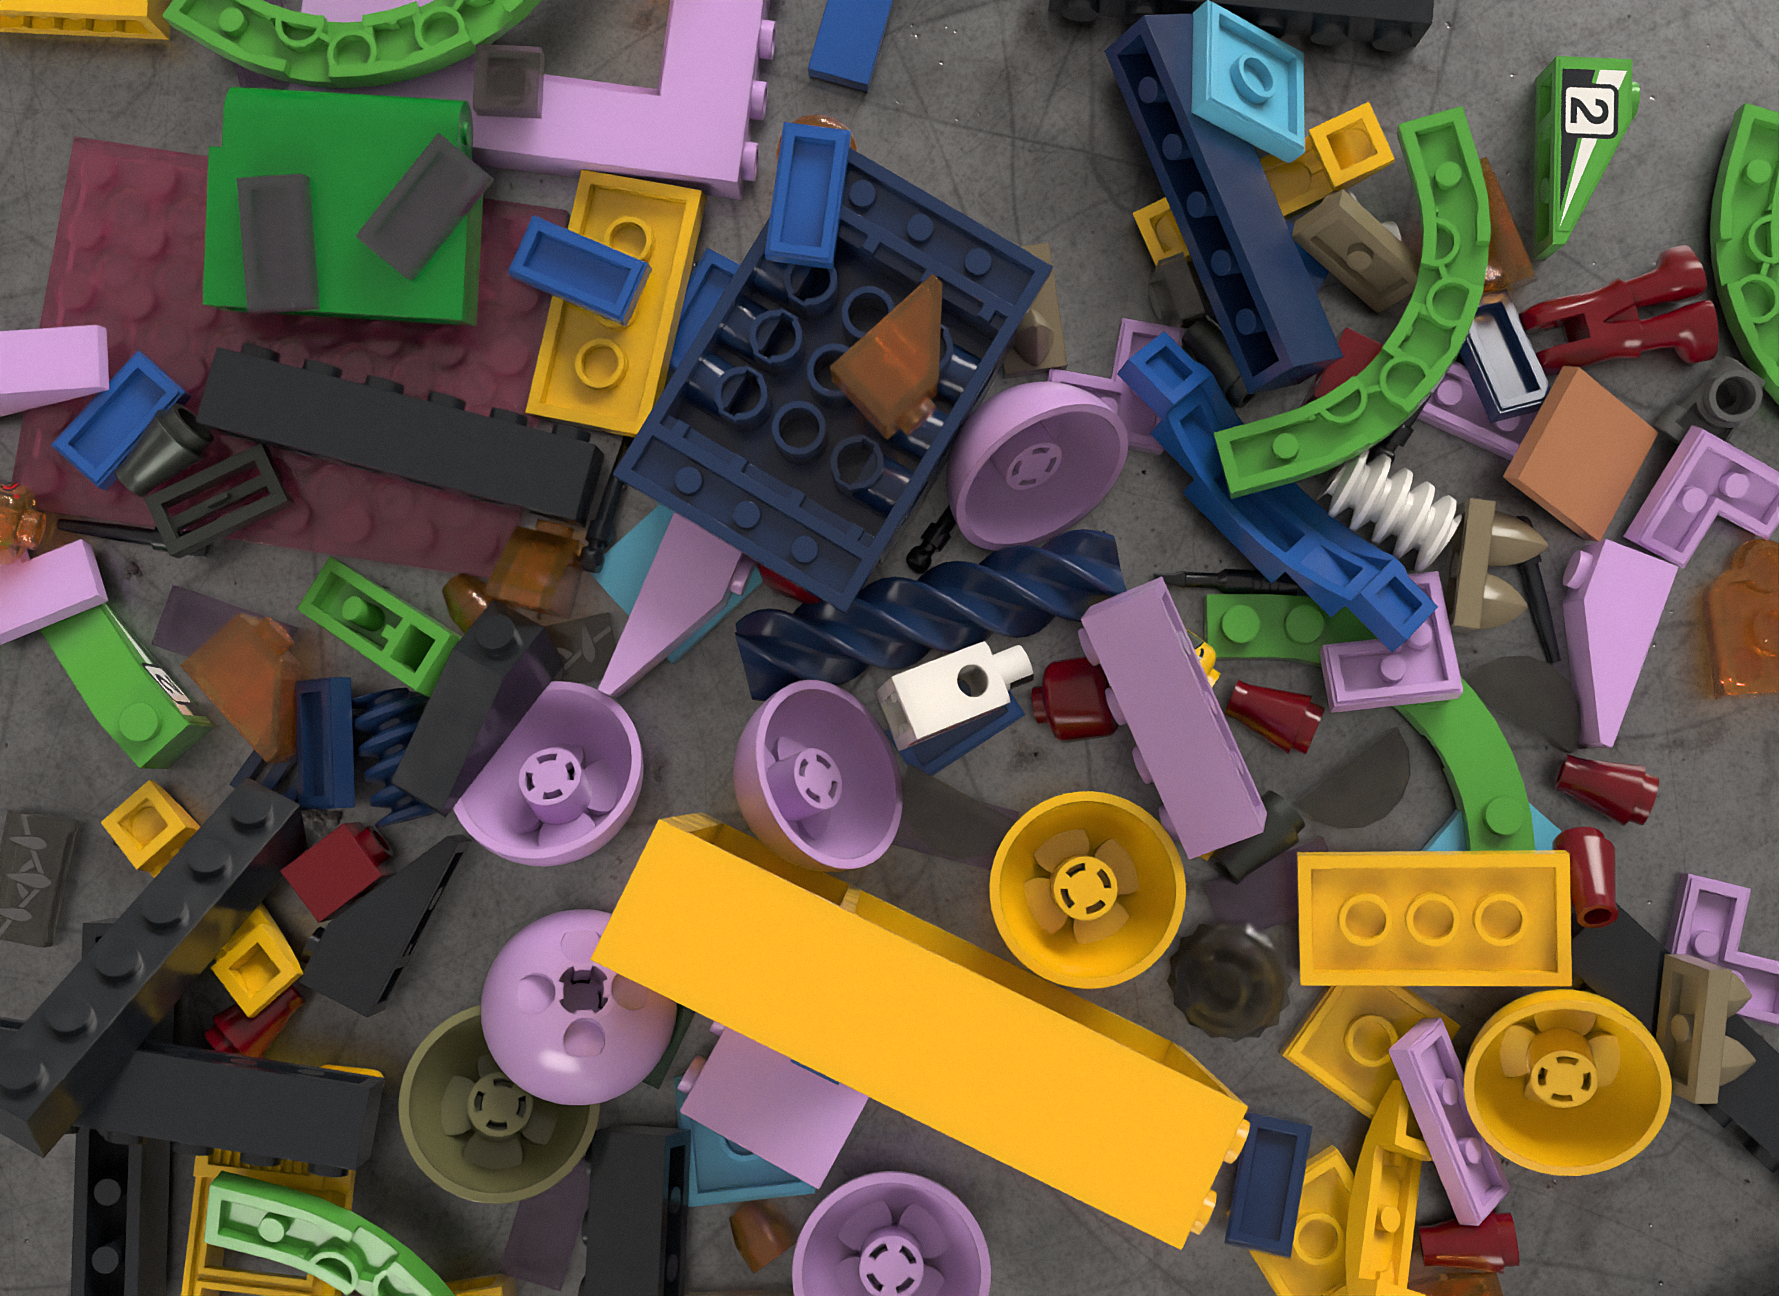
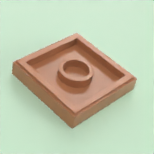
M1563 366L1503 478L1584 540L1598 542L1601 541L1659 432L1580 367Z

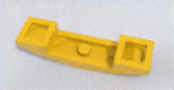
M1369 101L1309 129V136L1305 137V153L1290 164L1271 154L1259 159L1285 220L1322 203L1325 196L1329 193L1342 189L1347 190L1395 162L1394 155ZM1166 197L1133 212L1135 221L1158 272L1192 260Z
M148 780L101 821V824L135 869L149 872L153 878L162 871L200 828L197 822L153 780ZM262 902L214 957L216 963L210 967L249 1018H254L303 975V971L290 945Z
M1401 1080L1392 1081L1380 1102L1364 1140L1354 1176L1346 1229L1345 1266L1348 1296H1426L1425 1294L1407 1289L1422 1161H1433Z

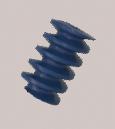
M407 687L383 690L352 699V708L367 710V712L352 721L353 731L356 733L373 734L372 738L358 746V756L379 759L378 763L364 771V781L385 784L383 789L370 797V806L391 809V813L376 822V828L403 823L437 813L395 788L391 782L422 717L415 715L414 709L430 699L419 692L409 691Z

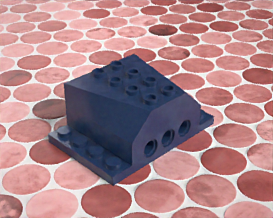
M850 148L833 269L766 261L765 248L769 217L613 473L618 480L847 615L877 563H883L916 515L946 465L951 448L961 427L968 417L982 404L1014 344L1019 326L1053 269L1052 265Z

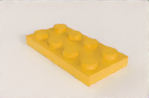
M581 169L568 230L642 260L651 266L652 271L627 327L552 295L525 411L526 414L536 419L633 438L636 437L664 391L707 197L702 190Z
M1566 850L1297 852L1299 978L1301 986H1572L1570 854Z

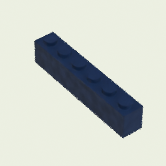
M1193 14L1143 15L1104 52L1248 394L1299 385L1344 356L1254 146L1191 113Z

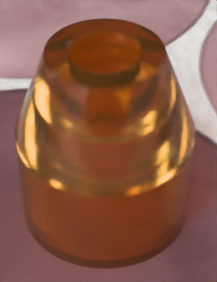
M460 573L454 576L442 589L449 616L464 635L493 599L506 605L489 584L468 573Z
M756 1200L750 1202L729 1218L735 1247L753 1274L796 1243L778 1215Z

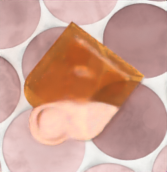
M1754 539L1746 542L1734 551L1729 561L1728 571L1712 579L1702 594L1701 604L1715 699L1779 695V543L1772 540Z

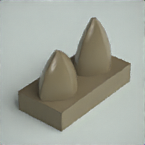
M1342 189L1329 193L1319 206L1295 221L1292 233L1293 240L1377 314L1414 292L1420 267V258L1404 244L1399 228L1394 221L1380 223L1358 203L1352 192Z
M1050 243L1020 246L1053 266ZM1053 269L1017 330L1014 344L1002 364L1004 379L1048 373L1050 368L1066 370L1068 366Z
M1469 498L1456 506L1454 518L1459 514H1462V518L1450 539L1443 593L1451 632L1465 634L1477 629L1495 628L1511 622L1527 610V603L1517 590L1503 579L1487 573L1488 566H1508L1527 561L1548 548V543L1529 524L1510 514L1496 511V501Z
M1665 954L1656 1042L1661 1048L1669 1067L1672 1094L1694 1104H1717L1719 1087L1737 1079L1756 1062L1753 1055L1742 1044L1725 1035L1727 1019L1740 1011L1752 998V994L1745 983L1736 974L1732 973V970L1687 954Z

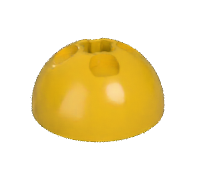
M1079 791L1055 796L1041 802L1021 816L1005 835L997 850L989 884L991 910L995 924L1005 944L1014 956L1027 968L1044 979L1063 986L1080 989L1114 986L1136 977L1151 967L1164 954L1174 939L1182 921L1186 900V881L1183 864L1174 842L1164 827L1151 814L1133 802L1116 795L1095 791ZM1082 863H1084V870L1075 872L1071 877L1068 875L1074 870L1082 868ZM1065 889H1067L1068 896L1074 902L1070 907H1068V905L1071 902L1065 894Z
M1572 989L1543 990L1525 995L1505 1005L1484 1024L1471 1045L1464 1070L1465 1103L1470 1118L1480 1135L1493 1149L1510 1161L1527 1169L1550 1175L1582 1176L1595 1174L1627 1162L1642 1152L1656 1137L1667 1118L1671 1104L1672 1081L1669 1067L1655 1038L1626 1009L1609 999L1585 991Z

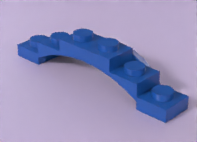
M1165 331L1130 357L1118 371L1117 375L1162 419L1150 434L1194 478L1192 483L1182 493L1271 583L1276 581L1286 571L1330 617H1333L1346 606L1391 652L1406 642L1438 608L1408 577L1405 567L1394 556L1367 542L1336 518L1330 517L1328 512L1295 482L1230 499L1214 441V432L1240 426L1244 423L1226 399L1214 375L1205 365L1194 361Z

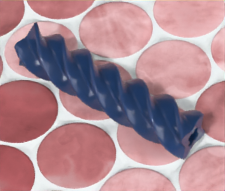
M1078 529L1066 531L1053 537L1041 548L1027 545L1001 548L991 553L979 564L966 561L944 562L930 568L917 580L896 576L881 578L869 583L860 591L847 615L822 600L817 604L802 603L793 613L772 608L759 609L746 614L735 623L737 631L735 632V637L752 700L766 701L774 693L798 681L819 680L840 685L855 679L870 665L890 670L907 668L920 661L931 649L945 653H954L988 640L994 632L1014 638L1029 637L1044 629L1055 616L1070 621L1082 622L1081 618L1090 606L1127 590L1120 568L1114 536L1106 533L1105 530L1101 532L1098 530Z

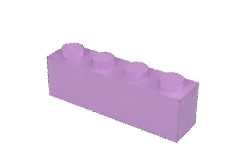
M1163 577L1090 606L1081 618L1084 628L1078 631L1081 646L1089 662L1093 666L1101 664L1111 686L1105 690L1109 708L1116 722L1119 725L1127 723L1137 743V746L1132 748L1136 768L1145 784L1155 783L1164 805L1159 806V816L1164 829L1174 843L1181 841L1188 859H1192L1263 833L1267 811Z

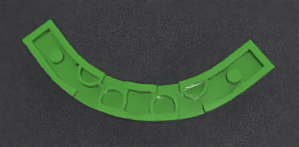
M172 0L162 16L174 29L222 57L253 72L280 81L312 87L358 88L411 80L444 69L472 56L501 38L527 17L542 0H434L421 7L415 1L391 10L362 15V21L328 22L323 15L291 11L264 0Z
M1745 103L1735 111L1716 180L1710 224L1711 260L1717 294L1728 328L1742 357L1752 372L1765 380L1766 384L1763 388L1779 405V112Z
M1463 106L1398 124L1397 137L1416 197L1422 238L1420 267L1416 286L1400 322L1381 348V352L1356 377L1352 376L1348 381L1325 396L1300 408L1276 416L1214 432V441L1230 499L1293 483L1326 472L1359 456L1385 439L1410 418L1435 391L1455 362L1470 332L1483 294L1491 236L1488 193Z
M1207 594L1203 598L1204 642L1215 650L1216 660L1286 661L1322 668L1319 651L1323 645L1378 639L1346 606L1333 617H1330L1310 597L1274 594ZM1461 677L1463 693L1458 699L1393 706L1411 723L1421 736L1425 735L1441 758L1445 766L1442 770L1447 777L1457 810L1461 811L1466 851L1535 850L1532 815L1524 782L1512 750L1496 720L1465 680Z
M221 1171L210 1184L204 1243L295 1267L323 1280L347 1296L354 1290L363 1296H456L437 1273L413 1251L380 1227L348 1209L323 1198L289 1187L226 1171Z

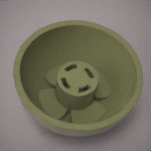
M481 1005L451 1016L432 1030L420 1043L403 1075L398 1110L405 1144L418 1167L428 1178L447 1192L462 1199L484 1204H507L526 1200L550 1189L573 1170L593 1139L600 1113V1103L589 1105L553 1103L528 1093L510 1080L498 1066L487 1046L481 1024ZM489 1122H492V1123H495V1124H505V1123H506L507 1129H505V1126L497 1127V1126L490 1125L489 1127H487V1125H488Z

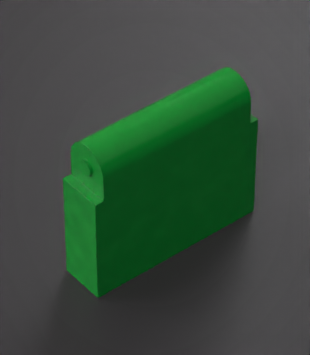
M231 87L224 101L222 147L209 146L202 305L226 312L477 327L484 172L472 163L473 119L469 102L467 100Z

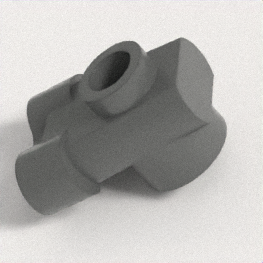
M1726 356L1680 406L1671 403L1653 427L1678 445H1680L1691 425L1706 430L1735 447L1729 439L1740 422L1750 418L1759 409L1763 398L1762 388L1766 382L1737 360ZM1720 384L1725 385L1730 391V400L1723 408H1719L1716 402V392Z

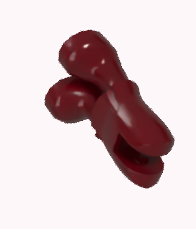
M1681 245L1663 251L1657 259L1655 269L1641 276L1626 281L1615 278L1601 288L1542 301L1518 314L1527 335L1562 327L1565 344L1555 345L1535 353L1545 376L1559 375L1563 366L1584 369L1616 358L1636 359L1639 358L1641 352L1658 348L1674 347L1680 358L1687 363H1699L1714 359L1718 351V321L1715 307L1710 300L1684 305L1676 310L1644 320L1639 319L1638 308L1659 303H1683L1695 300L1705 292L1707 286L1705 272L1695 252L1688 245Z

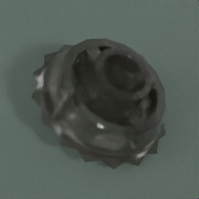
M1223 918L1213 926L1199 924L1192 935L1181 937L1178 951L1169 958L1171 973L1167 982L1174 993V1005L1185 1014L1189 1025L1202 1029L1210 1038L1224 1037L1233 1042H1237L1245 1037L1259 1038L1266 1028L1279 1024L1280 1013L1291 1004L1288 990L1293 979L1285 970L1286 955L1274 949L1271 936L1256 933L1249 923L1234 925Z

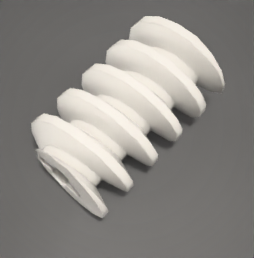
M1369 449L1359 456L1336 466L1317 496L1318 500L1327 493L1332 495L1328 515L1334 518L1350 507L1354 512L1349 529L1356 532L1371 520L1375 523L1371 543L1377 546L1392 534L1397 537L1393 556L1396 559L1401 558L1414 548L1419 551L1414 567L1416 572L1421 573L1432 564L1448 544L1461 521L1462 514L1454 518L1457 501L1447 495L1432 505L1435 487L1428 481L1423 482L1410 491L1413 473L1405 467L1387 478L1391 466V458L1381 454L1366 464Z

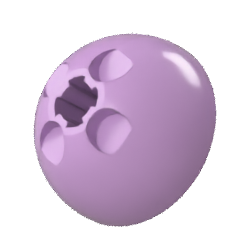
M1025 383L1001 391L986 400L968 417L961 427L948 459L946 471L948 500L954 519L962 534L978 547L997 551L1007 546H1033L1057 536L1079 522L1107 495L1123 469L1129 445L1128 433L1123 421L1098 397L1083 389L1064 383Z
M803 680L792 683L774 693L751 716L738 741L733 764V781L741 814L758 840L783 860L815 871H848L864 867L880 858L889 848L897 833L902 814L903 795L899 766L894 751L884 730L872 713L856 697L834 684L819 680Z
M551 681L453 807L454 812L466 831L480 845L506 860L524 865L545 867L567 864L587 857L602 848L617 835L628 821L636 806L643 781V754L635 726L624 709L605 693L579 683Z
M574 909L552 913L539 918L518 931L503 946L487 974L481 997V1024L487 1046L498 1066L510 1080L523 1090L543 1100L564 1105H589L618 1097L634 1088L653 1071L671 1041L676 1022L677 1002L590 960L612 915L610 913L591 909ZM588 979H590L589 984H586V983H576V984H573V985H572V983H571V981H570V980H573V981H577V980H587V981H588ZM599 993L601 994V1005H600V1006L603 1007L602 1009H599V1008H598V1006H599V995H598V994H599Z
M883 1171L866 1174L842 1184L817 1205L806 1221L796 1244L792 1265V1282L794 1296H989L991 1265L988 1247L982 1230L970 1210L954 1193L941 1184L917 1174L901 1171ZM886 1245L887 1248L881 1250L876 1257L870 1255L871 1253L875 1254L879 1248ZM903 1247L908 1252L910 1258L915 1257V1260L909 1262L907 1255L901 1248Z

